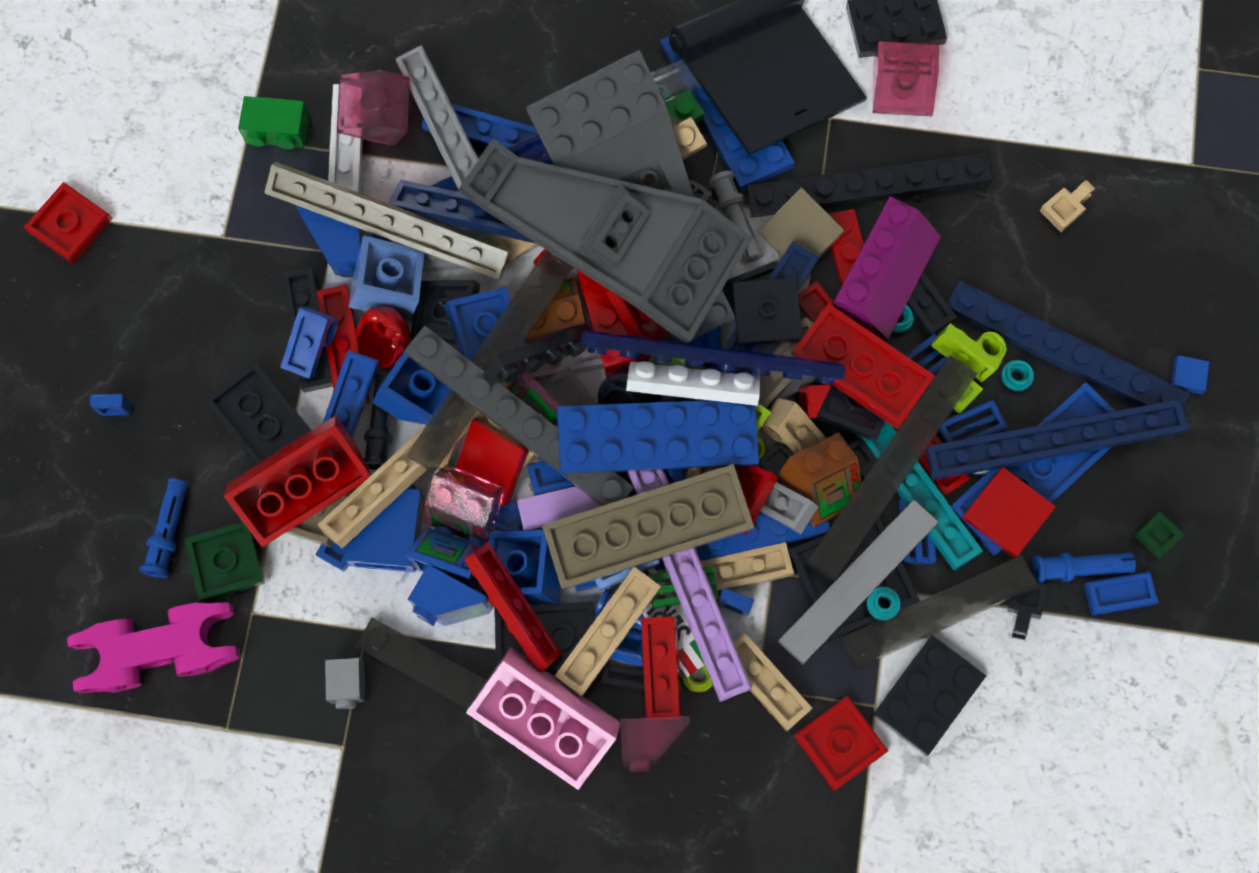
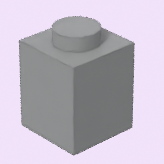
M360 658L325 660L326 701L336 704V709L356 708V703L365 702L364 662Z

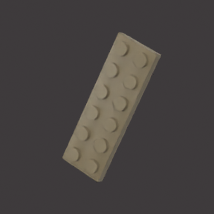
M734 464L542 525L562 590L754 529Z

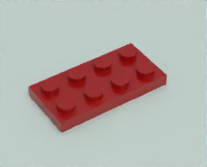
M829 303L791 353L793 358L896 429L899 428L935 378V375Z

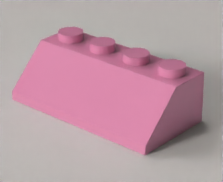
M510 647L466 712L578 790L616 740L621 722L579 695L547 671L542 670L538 672L525 656Z

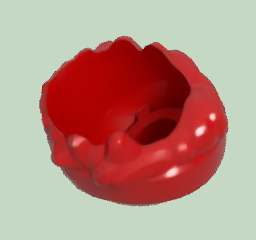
M383 305L369 308L361 317L356 328V341L360 344L359 353L379 360L378 367L380 368L392 366L399 360L404 350L410 344V330L407 322L390 306Z

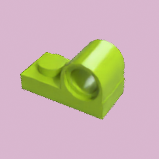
M951 323L936 336L931 344L934 349L980 383L998 369L1007 350L1004 339L995 332H986L974 341L965 332L956 328Z

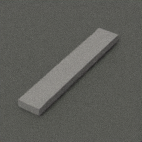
M420 45L397 57L396 62L459 189L477 162L478 157L424 48Z
M913 500L778 642L803 665L937 525L938 521Z

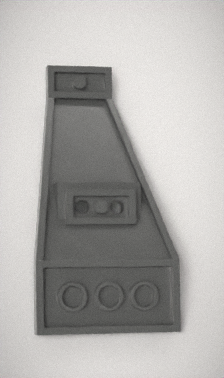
M640 50L526 107L555 166L694 197L667 107ZM647 173L653 174V180L651 182H644V175ZM622 213L623 220L629 222V216L626 213ZM723 290L719 293L693 339L736 319ZM673 335L678 347L685 344Z
M494 138L490 141L457 190L492 216L634 305L685 344L693 339L752 240L749 234L703 199L519 158ZM622 213H626L629 216V222L623 220ZM606 238L612 240L613 248L607 246Z

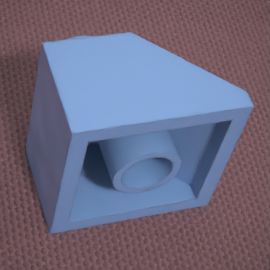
M363 236L352 280L349 308L367 311L371 307L390 306L405 320L410 321L419 303L424 252L402 244Z

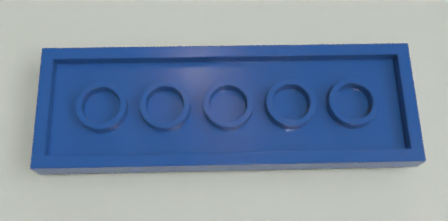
M669 37L660 40V47L684 91L690 90L704 111L705 116L701 122L727 170L733 172V181L739 192L746 190L747 185L759 184L794 168L795 162L783 141L749 156L679 54L672 50L669 44Z
M1085 382L1040 425L1109 413L1115 410ZM1111 447L1004 468L1052 503ZM1001 468L992 469L987 472L951 506L965 527L993 556L1002 549L962 519V517Z
M706 400L557 406L560 474L726 467L734 464V467L757 466L759 464L755 405Z

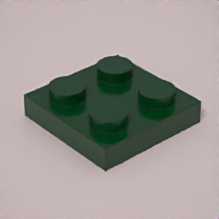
M243 522L185 538L196 592L200 602L265 584L255 538Z

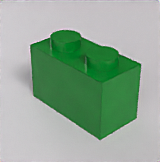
M244 96L238 130L244 141L253 146L261 147L268 144L277 145L284 149L304 148L310 114L304 101Z

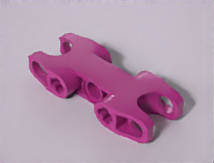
M190 603L167 610L169 625L134 632L132 619H117L95 624L86 630L67 637L68 647H73L74 650L96 648L100 654L98 668L92 674L72 681L73 690L78 693H115L141 686L140 670L175 663L176 675L184 677L211 672L220 666L240 659V648H236V646L211 647L207 640L208 631L215 622L234 615L233 605L230 603Z

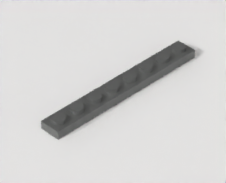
M424 326L404 350V354L560 473L558 428L499 382L489 385L482 376L484 374L482 369ZM615 472L561 474L601 506L625 499L634 488Z

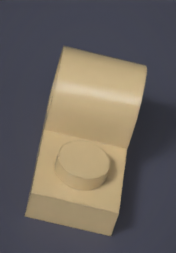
M779 398L770 407L769 411H771V414L761 428V431L768 437L786 444L794 454L826 439L796 402Z

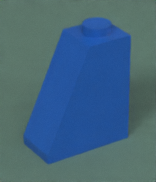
M295 205L300 217L334 274L346 278L353 277L363 238V230Z
M410 485L358 534L345 558L350 567L415 573L416 569L407 558V553L421 531L425 497L421 490L417 489V486Z

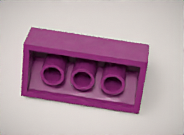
M889 197L833 304V307L886 342L941 238L940 234L918 209L893 197Z

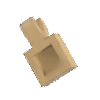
M1087 180L1072 193L1063 188L1041 207L1040 212L1062 232L1084 213L1086 208L1082 203L1092 195L1090 193L1095 188Z

